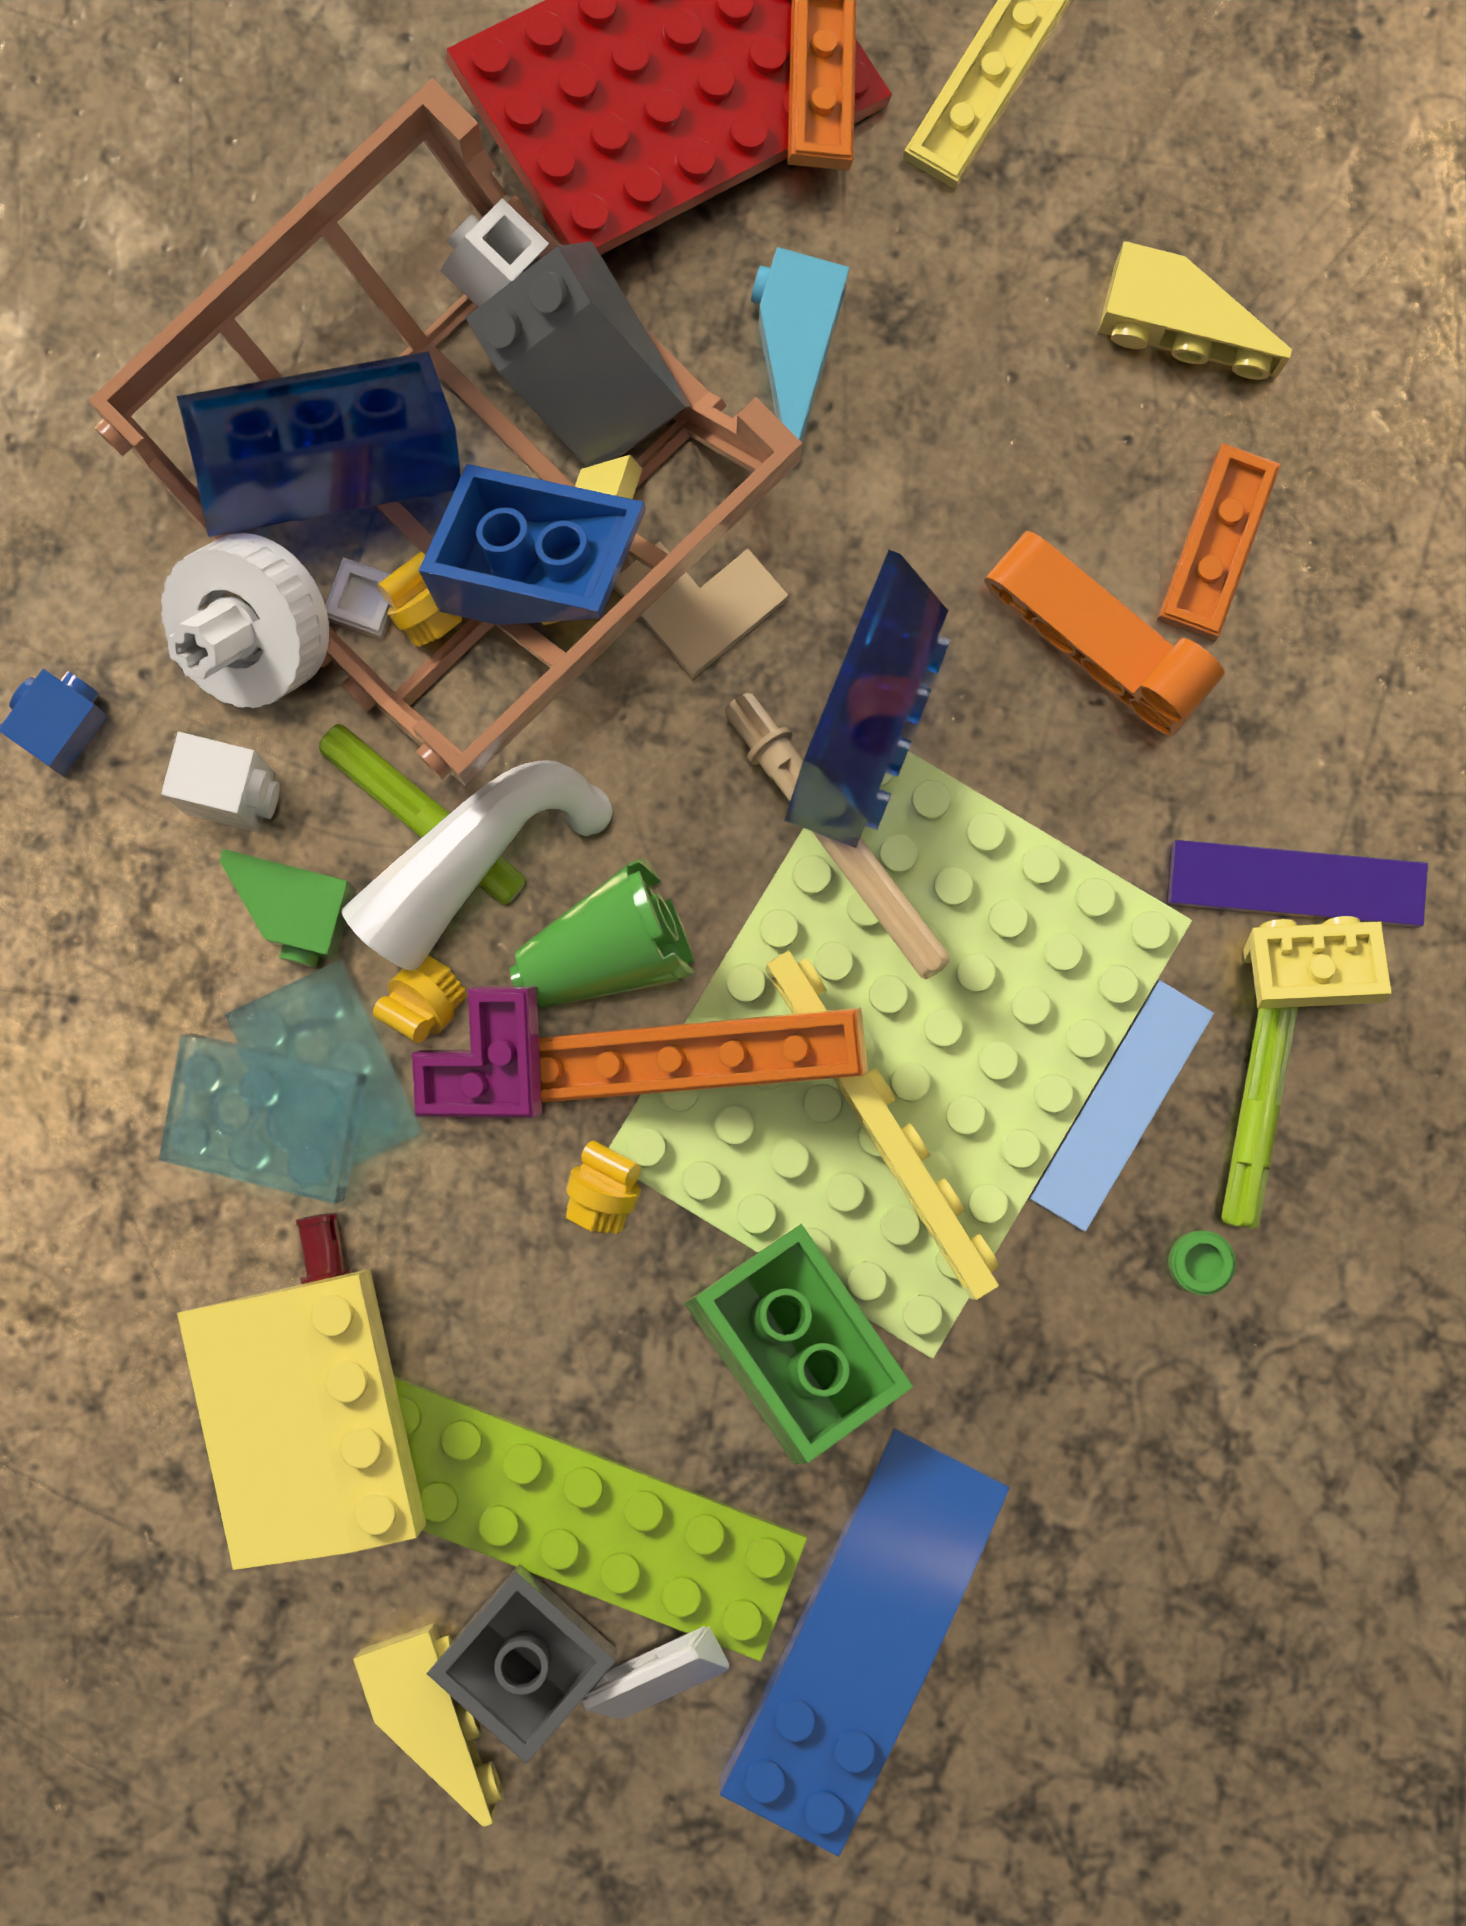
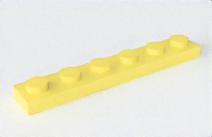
M788 950L767 963L765 971L792 1014L827 1011L818 995L826 991V988L807 958L797 963ZM873 1068L864 1076L833 1078L969 1298L978 1300L997 1288L999 1284L992 1275V1272L1000 1267L996 1257L980 1234L970 1239L957 1219V1216L965 1212L962 1203L946 1179L943 1178L937 1183L933 1181L922 1163L924 1159L930 1156L929 1151L910 1123L900 1128L887 1107L895 1101V1098L879 1071Z

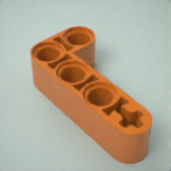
M1025 531L984 578L986 586L997 599L1136 715L1162 734L1173 736L1225 676V671L1221 664L1206 649L1184 637L1180 638L1173 646L1059 550L1033 532Z

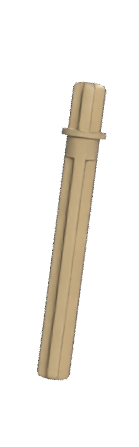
M743 693L731 701L725 708V714L751 749L747 755L752 765L760 764L770 779L774 780L919 976L926 980L941 972L950 962L947 951L804 763L802 756L790 742L792 739L791 731L787 727L778 728L752 693Z

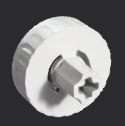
M229 534L185 556L183 560L177 562L172 568L171 574L167 576L161 598V616L168 641L170 658L179 664L185 676L190 677L202 690L213 695L217 700L242 708H257L265 704L269 705L307 682L321 667L329 643V621L324 600L307 569L292 553L276 542L255 534ZM228 592L240 595L245 601H247L253 607V609L246 602L239 598L224 595ZM209 603L207 608L203 607V605Z

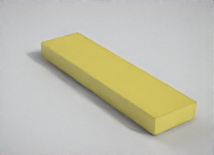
M997 0L904 150L903 159L956 190L1072 0Z

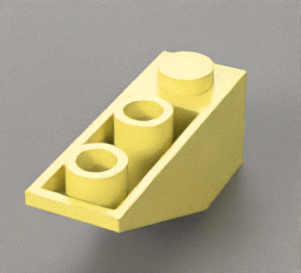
M1124 241L1114 265L1098 333L1110 335L1114 343L1126 348L1144 349L1149 345L1172 351L1171 354L1174 358L1185 363L1205 364L1208 361L1232 366V371L1235 374L1249 379L1261 380L1269 376L1276 378L1279 376L1290 359L1292 349L1185 256Z
M433 1623L361 1649L353 1660L374 1723L480 1825L486 1827L493 1824L498 1812L496 1803L504 1800V1795L493 1762L482 1764L474 1740L483 1736L481 1723L427 1675L429 1669L452 1643L451 1637L448 1635L440 1638L436 1624Z

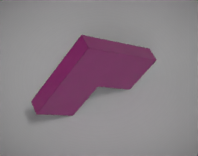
M476 986L469 988L468 1006L471 1050H419L412 1053L415 1116L534 1118L541 1115L542 1097L536 986Z

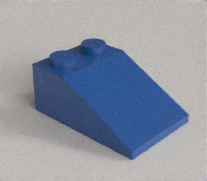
M466 464L419 572L437 608L440 609L439 612L495 625L601 619L642 521L646 507L643 501Z

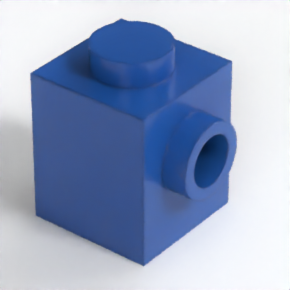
M43 668L35 679L30 677L17 688L9 704L12 711L0 725V732L64 777L109 716L93 703L100 693L69 671L59 680Z

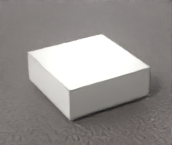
M343 557L325 604L328 621L383 641L391 621L390 616L387 614L391 605L383 598L377 588V584L389 576L390 573Z

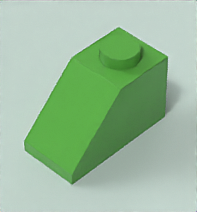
M226 849L222 850L220 857L222 867L264 939L274 946L281 947L280 959L316 968L319 957L336 962L346 926V920L342 915V908L353 899L355 888L347 880Z

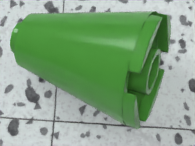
M642 858L628 863L515 951L516 964L510 967V975L514 986H536L537 1005L540 1008H546L682 981L693 976L695 971L688 964L694 962V957L686 931L671 898L664 901L658 893L654 894L651 886L660 883L661 880L650 864Z

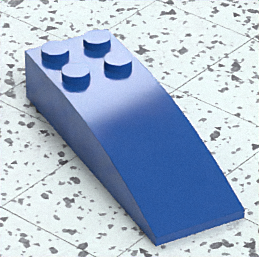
M893 1428L719 1779L720 1796L838 1857L840 1856L948 1631L1007 1496L1009 1486Z

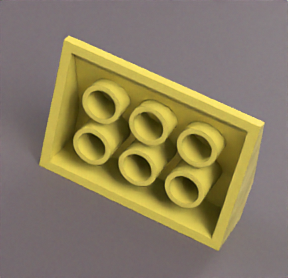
M370 1269L177 1313L233 1570L352 1553L417 1538L427 1524Z

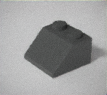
M519 1564L474 1614L429 1669L427 1675L527 1764L615 1663L617 1649L533 1573L528 1572Z

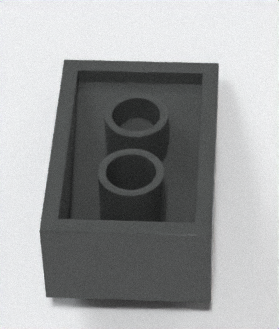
M593 242L555 247L465 317L498 373L586 467L619 458L691 406Z

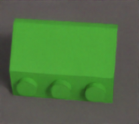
M802 1224L684 1303L794 1465L809 1463L913 1388L909 1379Z

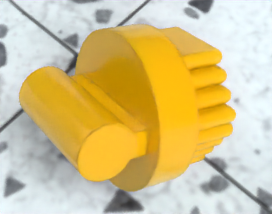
M421 551L377 584L379 592L391 605L387 614L397 628L404 630L412 643L417 647L440 639L458 625L463 618L439 612L440 609L437 608L419 572L425 558V554Z
M428 955L417 970L410 971L403 968L389 981L388 990L390 995L383 996L376 1002L373 1008V1017L413 1042L421 1043L427 1038L429 1033L439 1034L454 1019V1010L467 997L466 989L461 986V982L456 979V975L451 972L450 967Z
M593 1140L585 1146L582 1152L581 1162L583 1164L571 1170L566 1187V1192L570 1197L566 1218L590 1232L621 1233L627 1214L635 1210L641 1188L636 1182L641 1173V1165Z

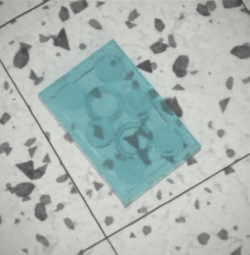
M339 960L225 1014L305 1188L317 1185L424 1134L344 961Z
M193 1033L180 1035L159 1160L330 1203L345 1201L367 1074Z

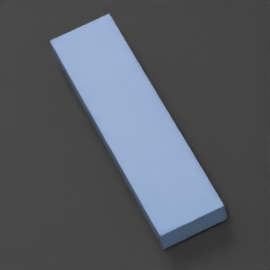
M1161 980L1155 983L1031 1192L1029 1200L1080 1231L1086 1232L1214 1015V1012Z

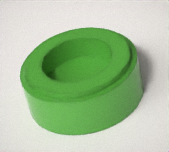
M1192 1231L1181 1236L1173 1244L1168 1257V1267L1174 1282L1186 1292L1197 1295H1211L1221 1291L1230 1283L1235 1273L1236 1259L1232 1247L1222 1236L1210 1231Z

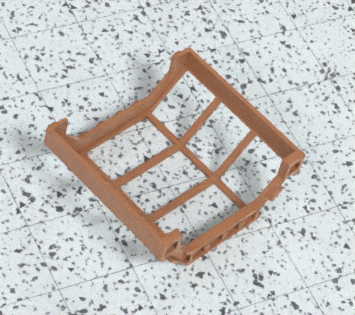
M433 77L88 400L102 419L94 427L96 431L122 457L131 451L213 541L229 534L245 533L326 456L419 551L426 555L434 537L340 443L423 363L540 480L575 487L439 350L467 322L465 317L477 309L478 306L464 294L423 333L337 223L422 142L426 144L480 219L507 195L492 174L497 166L483 148L478 122ZM514 196L507 202L549 243L533 264L555 247L561 245L530 214L520 198ZM321 237L408 345V348L326 426L322 424L235 320L243 310ZM646 328V332L691 406L672 419L674 424L635 460L642 468L637 487L689 437L694 438L752 472V474L669 554L636 533L628 554L651 569V571L571 649L564 652L527 623L495 625L470 619L394 692L329 627L328 649L321 667L324 668L332 661L348 677L341 684V687L365 712H368L376 705L394 724L420 746L415 753L442 781L451 773L465 786L801 461L803 443L757 397L734 418L724 414L721 411L727 405L723 399L708 391ZM219 333L310 439L307 444L226 520L222 518L131 417ZM495 625L550 667V669L462 752L410 706Z

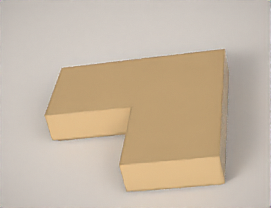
M660 541L655 544V546L667 554L670 553ZM746 549L701 588L686 572L640 616V619L689 676L694 679L787 602L789 595L753 553ZM636 560L619 574L614 588L623 598L651 569Z

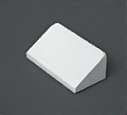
M703 1626L608 1670L581 1702L587 1711L614 1719L626 1718L725 1673L729 1669V1662L710 1626L707 1628Z

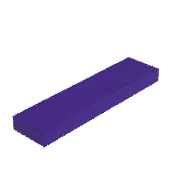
M1175 840L1172 843L1167 905L1326 920L1341 916H1352L1358 918L1360 923L1381 922V925L1419 928L1424 926L1428 863Z

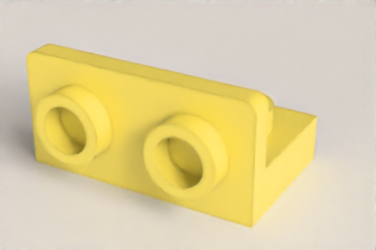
M1341 916L1329 919L1319 925L1297 926V923L1293 920H1272L1263 923L1259 927L1252 928L1243 949L1245 963H1252L1258 1009L1386 1003L1392 994L1381 922L1360 923V920L1356 917Z

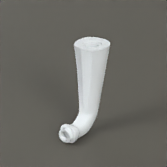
M535 761L514 767L487 783L458 806L342 908V915L355 934L379 955L406 970H417L454 915L528 819L546 809H559L562 811L563 819L568 826L576 833L588 837L592 834L600 833L609 824L613 812L609 798L600 788L588 783L580 773L559 762Z

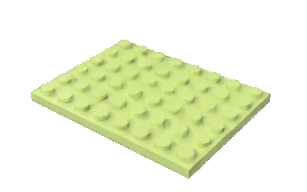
M865 726L826 792L947 951L950 959L949 964L937 975L926 980L921 978L807 824H805L684 1024L792 1014L766 973V965L788 950L797 963L807 958L826 988V991L818 995L827 1011L861 1008L868 1071L876 1068L895 1098V1101L887 1106L900 1128L910 1123L921 1137L930 1154L922 1163L935 1183L944 1178L956 1193L965 1212L957 1216V1219L969 1238L971 1239L980 1234L995 1255L1192 920L868 726ZM833 1078L641 1094L609 1146L610 1149L641 1165L639 1181L757 1253L802 1224L865 1317L932 1359L969 1299L968 1294Z

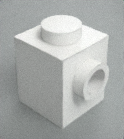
M502 198L480 221L471 214L447 240V243L454 251L440 271L479 307L530 268L549 243Z

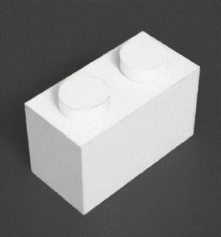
M178 732L161 795L186 815L259 833L262 819H271L278 802L280 784L273 781L275 772L254 750Z

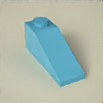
M777 247L771 268L760 265L752 290L751 302L760 304L759 331L776 417L802 442L846 292L849 267Z

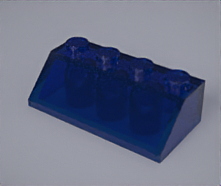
M429 351L176 396L208 537L226 533H241L253 528L290 521H305L312 517L354 509H368L376 505L418 497H432L439 493L455 491L461 477L456 427Z
M892 550L887 552L804 757L784 821L857 848L865 826L878 830L891 793L880 789L885 773L896 777L900 773L912 742L900 737L906 721L916 725L919 724L932 690L920 685L925 670L938 674L951 638L940 634L949 610L900 553Z

